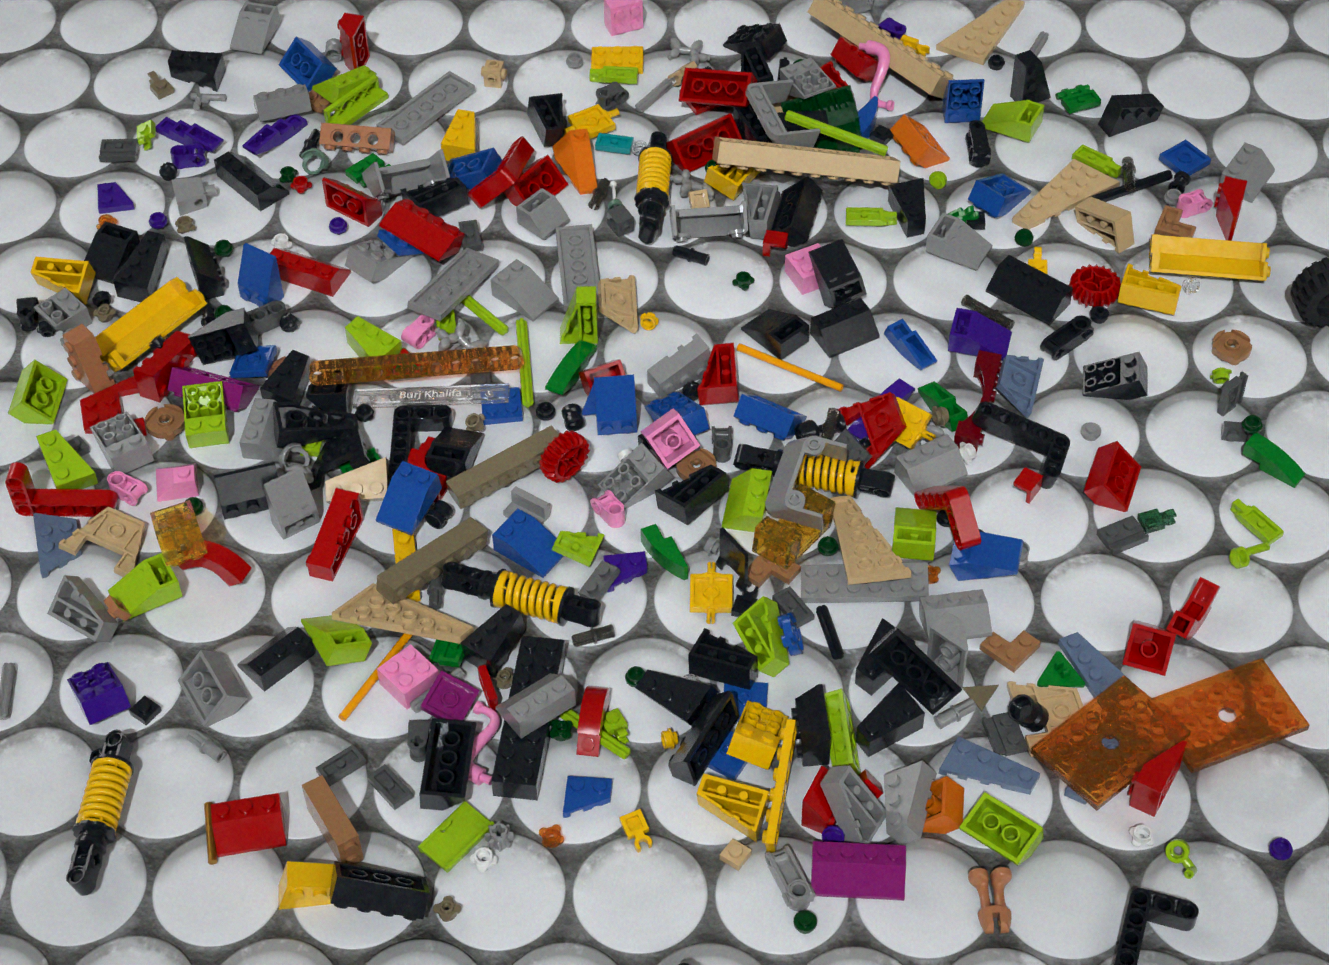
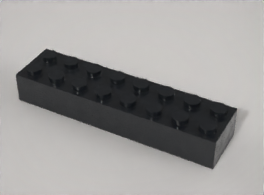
M532 636L521 637L509 698L550 673L562 675L566 656L565 640ZM504 719L491 780L493 796L538 801L553 719L523 738H520Z

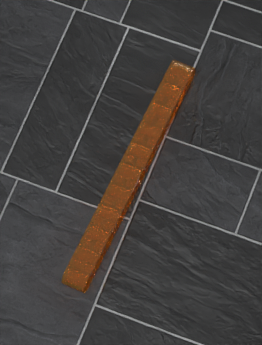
M510 345L313 361L309 365V380L314 385H331L517 370L524 365V358L520 347ZM513 356H518L516 359H511ZM495 357H496V358H499L498 360H495V361L491 360L492 358H495ZM474 359H479L477 362H472ZM453 361H460L459 363H456V364H453V363H452ZM435 362L440 363L439 365H433ZM420 364V366L414 367L413 365ZM380 367L381 369L375 370L373 368ZM335 370H340L341 372H340V373H335L334 371H335Z

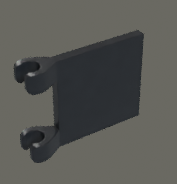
M722 527L720 528V555L716 561V566L720 570H723L725 564L730 566L739 576L736 587L742 592L744 584H747L748 588L752 585L748 580V553Z

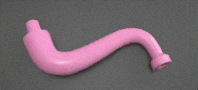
M868 40L866 43H859V50H865L866 54L878 57V66L870 88V99H872L874 96L878 97L880 87L889 68L890 53L888 48L882 43ZM878 98L879 108H886L888 111L894 110L895 104L893 100L885 102Z
M477 701L474 705L473 713L477 715L482 713L488 716L490 723L474 738L468 780L478 786L482 783L491 785L492 776L486 774L487 770L476 765L474 759L496 734L500 725V717L495 710L485 706L483 702Z

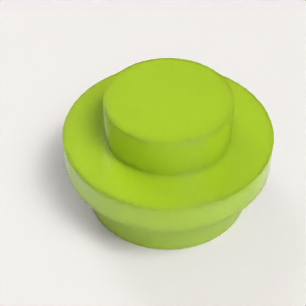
M935 171L929 176V182L933 188L942 189L946 185L947 177L943 172Z

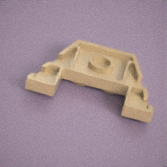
M107 507L90 519L83 528L72 532V536L66 540H61L58 543L59 549L76 556L86 540L122 555L114 567V573L124 577L136 566L145 530V522Z
M1013 681L1007 682L1011 701L1016 696L1025 694L1044 706L1049 713V720L1044 727L1045 733L1027 735L1025 737L1030 757H1034L1089 729L1090 723L1077 688L1051 685L1045 688L1036 687L1032 683L1017 685Z

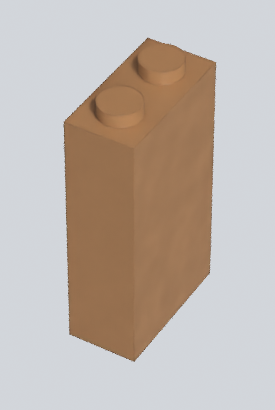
M323 775L302 784L307 809L338 862L357 865L360 861L364 860L359 835Z

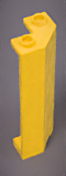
M1151 234L1149 272L1266 281L1267 277H1270L1271 266H1268V262H1265L1269 258L1270 247H1267V243Z
M178 277L171 279L95 336L102 355L99 356L101 362L106 361L110 364L109 367L114 372L123 369L150 348L149 343L157 335L160 334L162 337H165L207 304L204 295L197 291V289L188 291L186 284Z

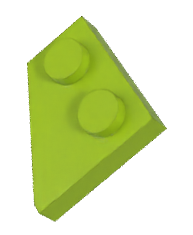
M560 531L552 551L590 567L604 534L598 533L597 536H586V532L572 533L570 531Z

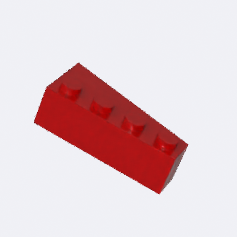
M181 331L174 332L163 342L161 349L156 348L151 358L146 357L142 361L143 365L141 367L136 366L133 369L141 397L160 403L169 394L168 385L172 367H189L191 361L197 356L188 338L190 334Z
M339 488L335 489L311 554L306 560L309 576L333 582L364 520L359 493Z

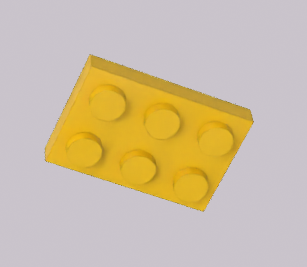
M643 46L592 47L591 69H602L603 66L637 67L638 74H643Z

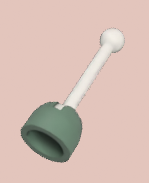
M615 181L610 182L613 200H610L608 210L622 205V202L616 198L615 187L617 183Z

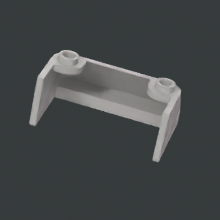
M792 79L751 83L748 85L745 94L772 143L814 147L820 129L787 132L773 106V103L786 101L793 85Z
M443 149L438 150L428 159L379 168L378 162H374L362 173L365 184L373 197L378 198V200H385L390 195L400 194V189L406 188L407 191L418 189V185L422 184L424 187L435 185L434 182L450 178Z
M746 200L737 206L675 210V205H671L669 211L672 239H676V242H687V238L732 236L733 239L743 238V234H746L748 231Z
M809 436L790 441L786 444L765 502V508L767 513L773 517L822 531L823 514L804 509V494L793 488L805 454L810 456L821 454L846 462L847 444L819 436Z

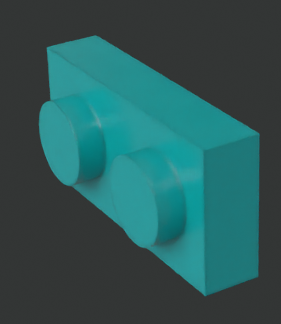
M599 133L595 143V150L630 154L634 144V137Z

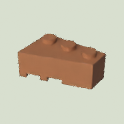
M80 324L62 335L64 339L63 347L68 353L69 357L67 360L72 366L73 370L71 373L75 380H80L93 394L115 384L114 379H111L106 373L109 368L107 364H102L99 357L102 355V352L94 334L87 327Z

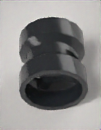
M572 403L562 408V417L565 428L568 431H578L584 427V418L581 407L578 404Z
M438 500L433 505V510H429L426 513L425 520L432 527L440 529L445 524V520L449 519L453 514V509L445 501Z

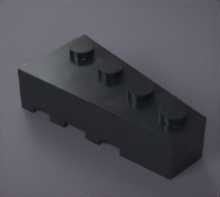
M147 231L113 280L117 297L142 302L156 291V283L160 279V271L164 266L168 253L164 234Z

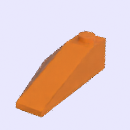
M570 130L553 145L555 161L557 164H560L563 172L569 176L571 183L580 195L598 193L588 130Z

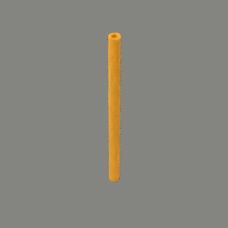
M739 343L737 346V351L841 392L844 385L743 344Z
M403 633L377 668L398 654L413 635ZM377 668L339 714L340 720H347L379 679Z

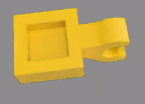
M904 34L900 39L903 41V45L914 48L916 50L915 53L918 55L926 56V53L929 54L930 47L919 44V39Z
M1034 247L1033 259H1028V265L1048 274L1047 260L1042 259V247Z

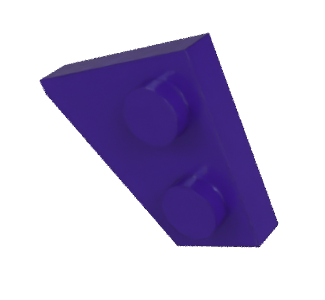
M116 182L97 184L99 214L135 210L132 200Z
M645 551L603 556L605 562L618 567L621 571L609 587L608 592L614 591V587L621 583L627 584L634 578L647 573Z

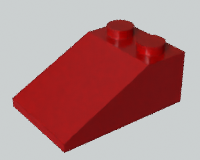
M1225 176L1223 183H1219L1217 194H1220V197H1216L1214 207L1217 208L1216 217L1225 240L1232 241L1247 181Z
M1182 740L1145 763L1140 772H1135L1131 781L1132 786L1128 793V796L1131 797L1129 806L1155 817L1181 767L1187 745L1186 741Z

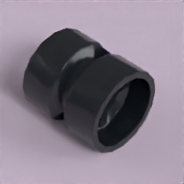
M1025 694L1018 695L1009 704V717L1028 731L1038 732L1047 725L1049 720L1048 710L1030 696Z

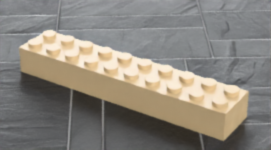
M813 0L807 13L858 47L859 43H866L868 40L885 45L890 53L889 68L932 96L943 99L948 80H955L953 79V74L946 70H941V66L934 62L930 63L926 56L918 55L915 53L916 50L914 48L903 45V41L896 37H891V33L884 29H879V25L876 23L868 22L865 16L860 13L856 14L853 8L848 5L844 6L841 0Z
M715 137L712 159L720 167L730 168V165H734L738 169L744 170L752 167L756 171L762 172L770 169L774 173L780 174L788 171L792 175L798 176L806 173L810 177L816 178L824 175L828 179L838 180V177H842L846 181L856 182V179L863 180L864 183L874 184V181L881 182L882 185L898 183L901 161L893 156Z

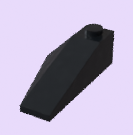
M336 359L326 369L324 375L317 377L318 381L316 383H311L308 386L306 398L315 406H318L320 410L330 411L333 409L349 412L356 359Z
M294 401L273 402L274 436L277 448H283L290 443H301L303 446L338 437L346 430L359 428L357 416L353 413L333 409L324 411L319 410L318 406L313 405L312 408L304 407Z

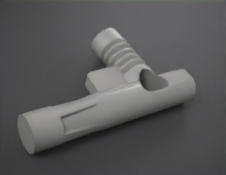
M191 93V100H195L194 110H199L202 103L208 104L209 101H226L227 99L226 94Z

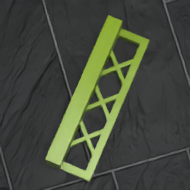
M373 75L323 110L325 123L351 125L389 98L388 93L379 88L378 77Z
M842 688L824 693L831 737L830 758L832 767L850 765L855 773L859 775L861 769L850 702Z

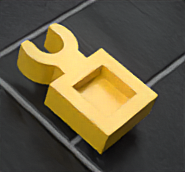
M641 809L619 817L627 839L635 838L634 847L638 853L641 852L639 845L641 842H646L649 848L652 847L651 838L645 835V833L649 832V827Z

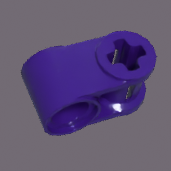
M890 17L878 24L879 29L888 31L893 38L901 39L907 30L905 25Z
M202 144L176 145L170 149L172 163L177 169L202 167L206 163L204 156L205 148Z

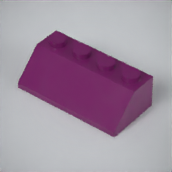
M172 367L168 390L174 392L175 396L183 397L182 386L222 381L227 410L239 412V409H247L259 390L260 385L192 367Z
M813 841L811 887L815 892V896L904 901L906 877L905 845Z

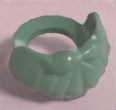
M311 148L301 154L303 158L302 167L307 174L316 175L328 168L329 158L321 150ZM313 155L321 160L320 167L316 171H310L307 168V162Z

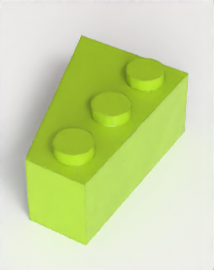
M596 286L576 287L560 326L559 344H576L579 340L598 344Z
M56 429L36 436L56 489H84L98 484L96 473Z
M762 596L732 624L748 652L758 656V670L771 677H775L789 665L787 649L784 648L781 636L784 634L783 629L780 628L778 623V616H780L778 604Z

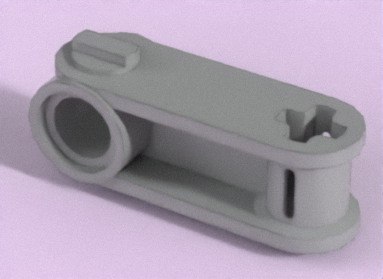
M785 845L781 850L772 853L766 852V863L782 893V898L787 907L798 912L806 910L810 902L814 901L815 892L811 885L808 884L789 846Z

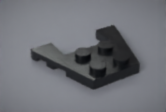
M358 427L346 430L342 435L326 441L311 468L314 481L308 483L310 491L321 487L325 472L351 460L350 466L353 469L362 467L370 462L366 456L368 453L364 448L363 434Z

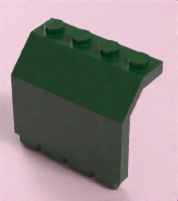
M851 85L828 90L806 99L796 98L781 102L783 112L788 110L793 112L826 110L829 125L862 136L860 119ZM830 136L816 141L813 147L860 153V150L863 149Z

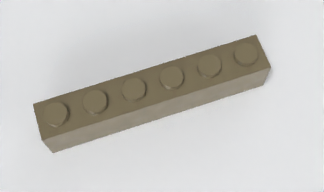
M551 425L446 481L449 494L459 508L462 509L507 486L518 478L524 477L533 470L540 468L539 461L542 459L540 457L541 454L545 452L544 448H547L548 443L553 441V437L557 438L559 434Z
M472 517L468 518L377 575L376 590L392 604L405 599L409 594L421 589L426 583L442 574L445 563H459L462 560L468 559L476 551L482 550L487 545L488 530Z

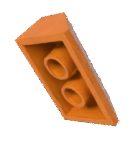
M906 114L890 129L894 134L893 139L902 145L901 149L907 155H910V161L914 165L928 168L949 161L950 157L929 130Z

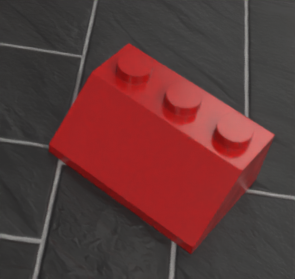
M344 13L342 18L338 20L337 28L340 30L342 57H344L345 65L351 71L366 65L370 53L364 16Z
M549 155L537 159L522 171L517 181L503 192L513 205L518 206L541 188L555 196L569 184Z
M325 177L322 179L327 207L367 227H370L382 216L381 201L338 180Z
M1118 441L1101 446L1097 449L1083 492L1096 505L1127 512L1141 466Z
M279 793L211 804L212 827L218 857L287 846L283 806Z

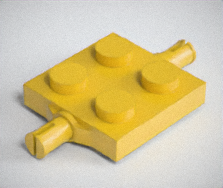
M597 104L568 115V122L571 126L563 129L564 134L570 130L587 129L589 139L598 137L599 133L613 131L616 129V124L611 118L620 115L619 110L615 108L611 111H606Z
M896 397L907 427L894 441L912 450L922 437L929 441L934 440L936 435L927 431V424L932 415Z
M711 562L707 563V572L690 574V612L707 613L706 622L710 624V617H712V624L715 623V613H731L733 574L717 573L715 562H712V568Z

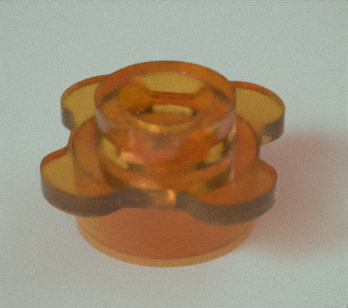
M104 214L99 217V224L96 225V228L99 230L105 221L116 224L118 221L111 215Z
M928 565V584H934L939 581L938 574L941 573V569L938 566Z
M555 824L552 827L539 830V835L543 839V847L555 848L564 842L559 825Z

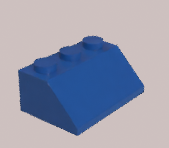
M297 36L279 63V66L297 84H305L308 92L312 90V86L332 78L337 70L311 42Z
M741 394L734 413V417L739 418L738 422L750 426V423L756 425L757 430L764 433L770 431L774 433L775 438L780 440L793 438L795 435V425L804 422L807 416L754 394Z

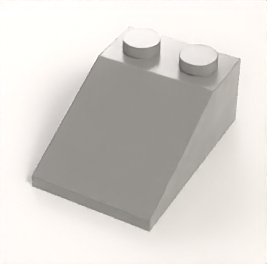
M517 259L490 279L492 296L533 322L559 301V298L529 266Z

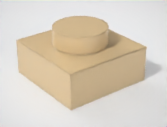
M707 189L688 192L691 209L710 207Z
M732 839L721 852L720 860L739 871L752 855V850Z

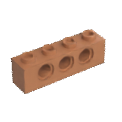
M321 123L319 144L329 151H335V148H340L344 152L359 150L360 153L369 154L370 151H376L379 155H387L388 152L393 153L395 131L392 128ZM339 134H343L342 141L336 142V137ZM360 136V141L355 144L353 142L354 138ZM378 137V142L375 145H371L372 138Z

